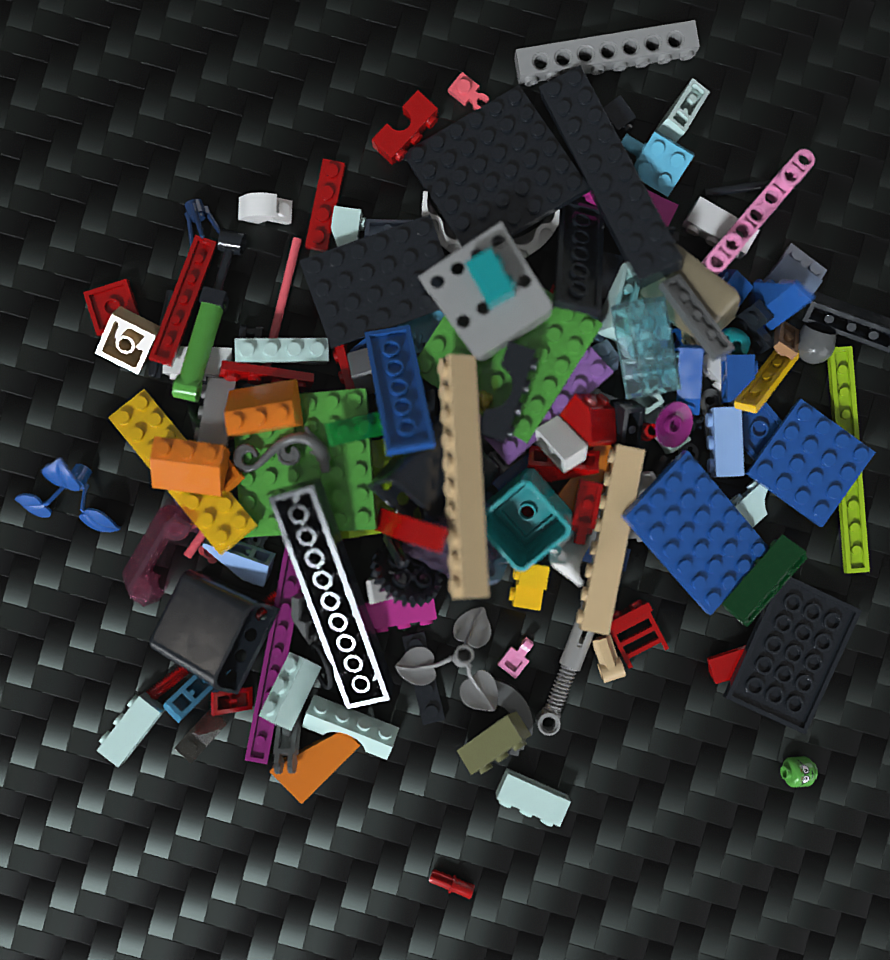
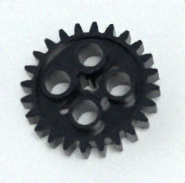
M399 539L410 560L407 568L399 569L384 543L382 547L377 549L371 559L372 564L370 568L373 571L370 576L376 578L373 584L381 585L379 592L386 591L385 598L388 599L392 596L394 604L399 600L402 602L403 607L408 602L412 608L416 604L420 607L425 602L429 604L439 593L438 591L442 587L440 583L443 580V577L439 576L442 569L436 568L439 562L431 560L434 555L425 554L426 548L420 550L419 546H412L408 542L404 544L403 540Z

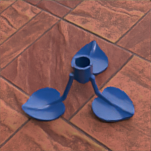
M58 458L43 468V475L51 483L60 486L47 501L42 502L38 496L28 493L19 494L15 497V501L21 504L28 512L38 517L47 518L52 514V510L48 505L65 488L72 491L83 489L80 506L82 513L79 515L83 523L100 532H114L122 527L118 526L102 511L94 508L86 509L85 503L89 488L87 481L92 471L83 464H75L71 471L64 461Z

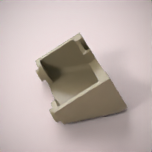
M676 244L683 258V269L640 289L636 306L645 308L650 304L681 330V342L683 345H700L658 288L661 282L680 274L721 330L736 317L740 297L733 287Z

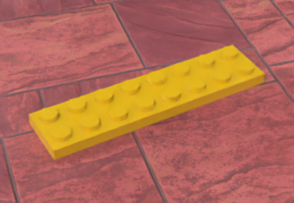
M145 389L108 417L150 470V455L154 436L187 440ZM167 490L221 556L258 526L229 491H223L222 497Z

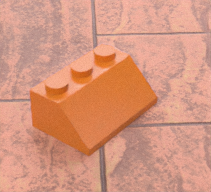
M297 379L230 390L224 410L227 436L239 437L304 426Z
M154 436L150 455L152 487L222 497L230 451L221 444Z

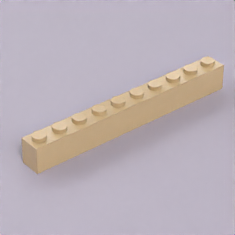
M449 354L439 359L438 364L441 385L439 397L442 404L440 420L443 423L441 443L444 447L443 469L446 480L444 493L447 499L445 516L448 520L446 539L449 544L448 566L451 575L449 590L452 594V599L489 597L476 358L473 355Z

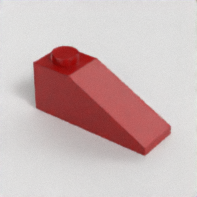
M530 446L528 468H534L546 482L599 473L600 451L587 450L586 460L563 473L539 446Z

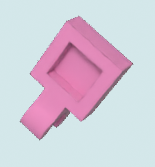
M525 637L517 650L511 646L497 665L516 679L529 663V659L525 655L533 647V641Z

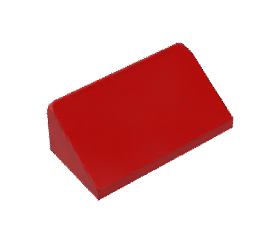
M746 645L707 658L709 673L716 684L731 679Z

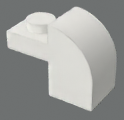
M272 193L245 194L239 197L238 220L257 224L265 221L285 225L291 224L292 201L278 198L277 194Z

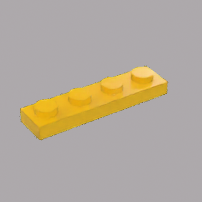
M774 350L757 374H755V378L734 401L735 409L757 414L799 359V350L792 360L787 356H781Z

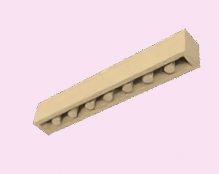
M614 445V448L609 450L607 462L610 463L609 472H605L603 478V485L606 488L604 495H601L599 504L601 514L600 518L596 520L594 529L597 532L596 539L591 541L589 554H592L591 564L587 563L585 577H588L586 587L583 586L581 590L582 610L578 609L576 615V623H579L578 627L581 630L609 635L630 531V526L621 515L636 500L645 450L622 445Z

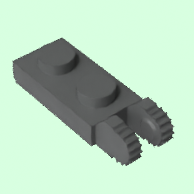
M302 709L291 731L281 726H276L273 750L275 774L283 772V756H288V772L292 774L297 771Z

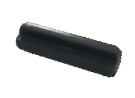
M383 534L382 539L396 566L399 569L407 568L410 560L399 540Z

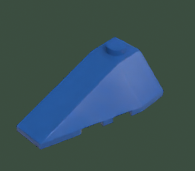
M756 279L751 283L754 287L748 294V303L751 306L760 299L772 313L774 318L763 325L765 330L770 332L804 307L815 296L797 280H781L779 283H775L773 279H768L764 283L762 279Z

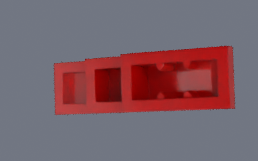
M380 508L377 518L378 529H374L391 537L442 553L448 532L446 528L384 508Z

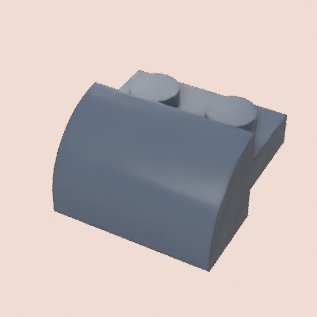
M791 243L777 263L771 268L763 282L766 283L768 279H773L775 283H779L781 280H797L813 294L823 280L821 279L827 272V269Z

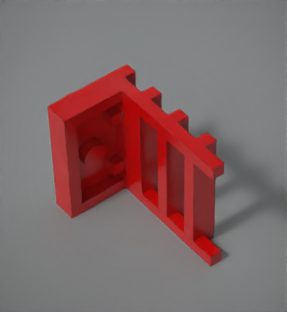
M643 599L635 600L628 604V607L613 612L610 635L628 669L633 667L629 660L630 658L659 643L662 644L664 650L669 649L651 614L653 610L649 602ZM649 619L650 626L619 641L617 634ZM655 631L656 638L627 653L625 652L623 646Z

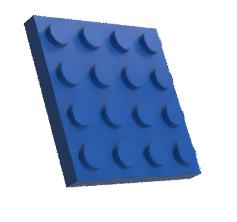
M798 399L745 474L817 526L823 527L876 452L804 400Z

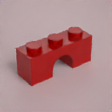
M419 90L402 106L403 115L411 122L408 128L398 131L386 123L372 138L373 148L392 165L396 161L400 162L408 152L407 149L412 144L415 146L423 137L422 133L427 128L431 129L438 121V108Z

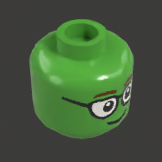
M806 756L788 757L784 760L780 769L782 778L791 787L811 786L818 775L815 763Z

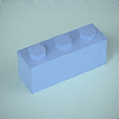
M714 407L708 409V413L705 415L706 427H709V436L706 437V448L710 450V459L707 460L708 473H711V477L744 476L742 410L735 409V407Z

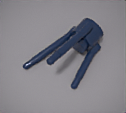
M192 199L185 203L187 211L185 217L190 247L194 239L192 222L196 223L200 238L203 239L205 237L201 225L205 215L217 233L220 234L221 229L210 213L209 207L204 206L201 199Z

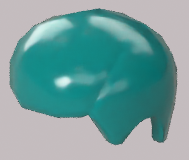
M735 327L724 328L722 330L734 346L731 354L747 355L751 345L749 336L741 329Z

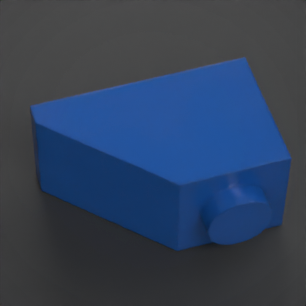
M755 354L725 355L721 357V403L732 402L755 378V374L758 372V362L755 360Z

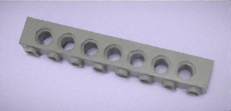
M691 20L516 49L515 65L519 85L532 86L539 81L547 80L549 82L581 65L585 74L599 75L606 70L622 71L627 67L636 66L637 68H642L649 63L655 62L665 64L673 59L689 60L695 56L700 45L696 22ZM669 41L675 42L677 47L671 46ZM646 45H652L656 50H649ZM624 49H631L633 54H627ZM608 52L611 55V57L606 58L602 55V53ZM587 56L589 61H582L579 57ZM563 59L567 64L560 65L557 60ZM542 63L545 65V68L539 69L535 64Z

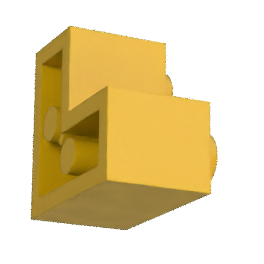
M534 563L526 571H516L513 568L512 578L516 581L515 587H510L509 600L512 601L514 607L541 610L543 591L547 588L550 567L548 565Z

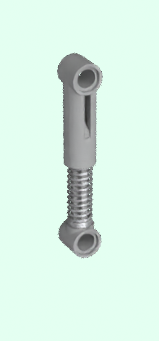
M581 600V607H580L581 610H582L583 600ZM576 620L559 661L562 668L559 669L560 673H557L559 676L556 677V684H553L554 688H551L553 691L550 692V699H547L549 702L545 703V707L536 715L537 726L544 735H554L559 731L561 709H563V702L566 701V694H569L567 690H570L569 687L573 683L572 679H575L573 676L576 675L575 671L581 670L595 634L589 631L583 632L578 627L579 623H576ZM546 717L554 719L553 724L548 727L542 725V721Z

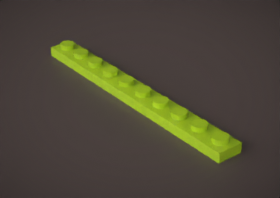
M852 346L835 347L833 354L827 359L832 421L860 441ZM861 472L839 503L844 573L870 572L863 477Z

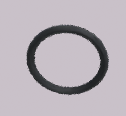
M313 643L310 647L311 662L317 664L316 648L324 663L328 684L325 682L321 672H319L317 678L320 684L329 690L333 686V675L328 658L322 647L317 643Z

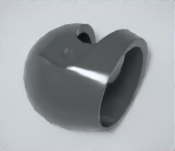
M805 322L799 331V357L810 364L822 363L833 354L837 333Z

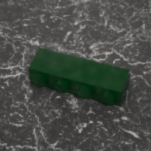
M783 534L779 539L776 538L771 542L768 552L756 559L754 568L747 575L743 576L739 585L722 603L726 611L747 627L808 558L804 549Z

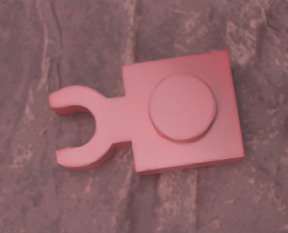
M463 72L448 88V93L464 106L468 102L472 103L474 111L481 108L477 104L478 101L481 100L486 104L489 103V98L486 94L477 93L479 85Z

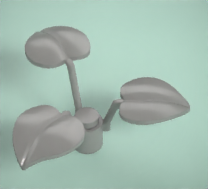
M484 607L467 611L455 622L453 635L458 641L464 642V644L456 649L453 656L434 663V655L430 650L425 647H415L407 651L396 664L397 672L406 681L415 685H427L436 678L434 668L453 661L456 666L466 667L469 679L465 680L460 686L462 701L473 709L494 711L496 709L498 690L494 678L484 670L477 671L473 676L471 674L472 666L470 662L474 658V652L471 647L479 648L484 646L491 636V627Z

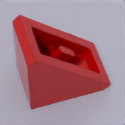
M242 686L238 695L214 689L211 692V715L216 716L251 710L253 687Z

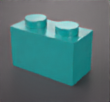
M489 248L465 262L468 272L490 310L515 296L514 288L517 285L512 275H506L502 269L505 263L499 253L494 254L492 249Z

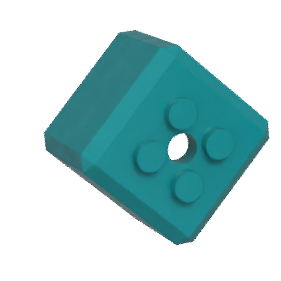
M525 468L484 503L486 538L516 571H526L570 536L573 511L534 468ZM530 506L533 508L534 514L525 516L522 514L521 508Z

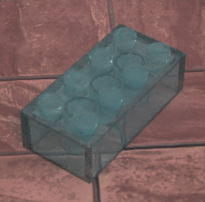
M665 296L627 301L611 306L627 399L681 389Z

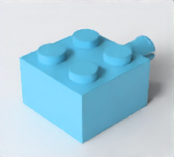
M657 130L654 131L648 143L645 142L643 144L627 133L621 141L625 150L636 156L635 159L637 161L634 167L642 182L667 197L694 157L693 152Z

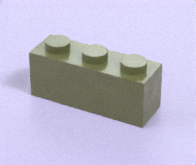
M516 711L499 720L458 749L457 752L471 775L478 771L483 774L493 767L491 765L493 761L496 760L499 763L510 756L508 754L509 750L513 748L514 751H517L527 744L525 739L530 737L531 733Z

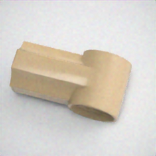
M602 635L593 639L592 645L599 662L597 665L603 682L606 683L625 677L626 673L620 657L617 656L611 635Z

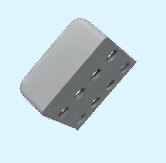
M502 222L418 276L428 294L433 298L468 350L479 362L490 358L505 348L508 342L513 343L545 322L552 315V303L505 230ZM495 236H502L505 239L504 246L494 248L491 244L492 239ZM491 248L494 254L499 253L505 263L502 269L506 275H512L517 285L514 288V297L491 310L488 308L465 265V262L471 259V254L476 249L485 251ZM460 262L464 265L465 270L462 274L454 275L451 272V267L454 263ZM435 276L444 278V285L439 289L431 286V280Z

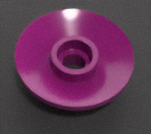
M676 401L667 404L661 410L656 420L655 432L658 441L663 446L674 448L684 443L688 438L693 425V416L690 408L685 403Z

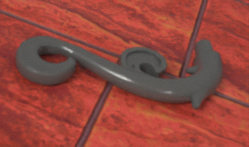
M305 426V432L291 433L277 440L252 465H247L244 462V456L250 452L254 457H258V450L251 444H241L234 450L233 462L240 471L251 472L263 466L277 453L281 464L293 466L299 463L301 452L298 448L291 447V452L288 453L287 447L296 443L308 445L313 449L310 451V454L316 456L317 462L320 463L321 473L330 472L329 460H331L325 443Z

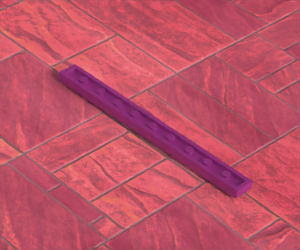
M286 545L274 606L280 608V611L268 634L245 756L246 761L267 764L269 760L275 724L260 717L259 714L289 654L295 624L292 620V596L301 592V585Z

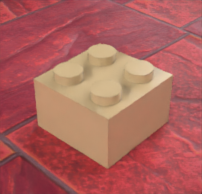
M120 306L111 315L95 353L139 374L149 359L160 326Z

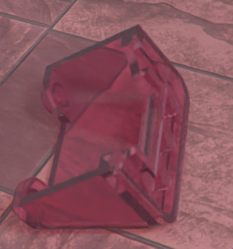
M165 505L158 510L123 570L122 577L130 598L142 606L160 601L165 592L159 586L158 580L161 576L152 571V568L169 539L179 541L184 539L189 532L198 533L200 531L189 516L178 507Z

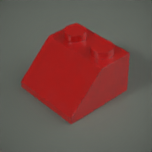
M601 393L574 394L560 414L563 420L589 446L614 445L617 442L615 408L609 403L610 400Z

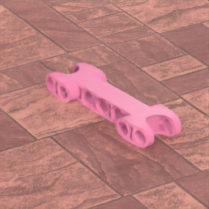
M806 149L796 152L702 260L701 263L716 275L729 265L741 251L742 247L814 165L815 158L812 152ZM799 156H805L809 161L808 165L801 164L798 159ZM765 197H767L772 202V204L768 203ZM751 214L756 215L758 221L754 220L751 217ZM736 230L741 231L744 237L737 235Z

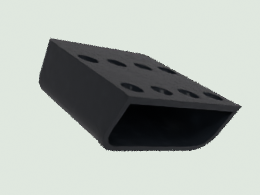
M429 415L435 447L394 454L367 487L396 513L415 518L413 515L414 509L420 506L424 510V516L419 520L429 523L437 521L440 527L448 529V520L445 516L447 499L444 493V484L446 482L443 469L444 447L441 443L443 423L440 420V415ZM481 449L484 496L499 476L500 467ZM385 482L392 483L388 490H383L380 484ZM400 492H405L408 495V501L404 505H400L397 502V496Z
M189 569L181 575L150 637L149 644L152 649L210 684L213 688L238 695L280 608L272 606L207 572ZM264 607L267 610V617L261 621L257 617V611L259 608ZM250 628H254L257 631V637L254 641L247 639L246 634ZM240 649H244L247 653V657L243 662H239L236 658V654ZM229 670L236 672V680L233 683H229L226 679V674Z

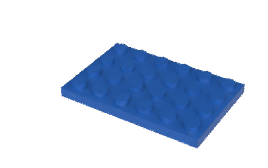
M683 450L621 515L625 522L704 612L712 615L739 585L743 576L747 575L754 568L756 559L764 556L769 550L768 545L687 450Z

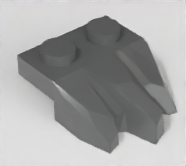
M302 591L292 596V620L309 645L312 642L322 645Z

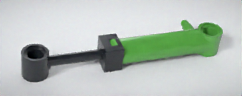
M222 228L220 231L218 250L223 251L224 254L214 287L203 286L199 299L201 305L180 374L176 376L173 384V397L198 402L203 388L202 380L222 314L226 313L229 303L228 295L222 289L232 256H241L244 252L246 245L245 233Z

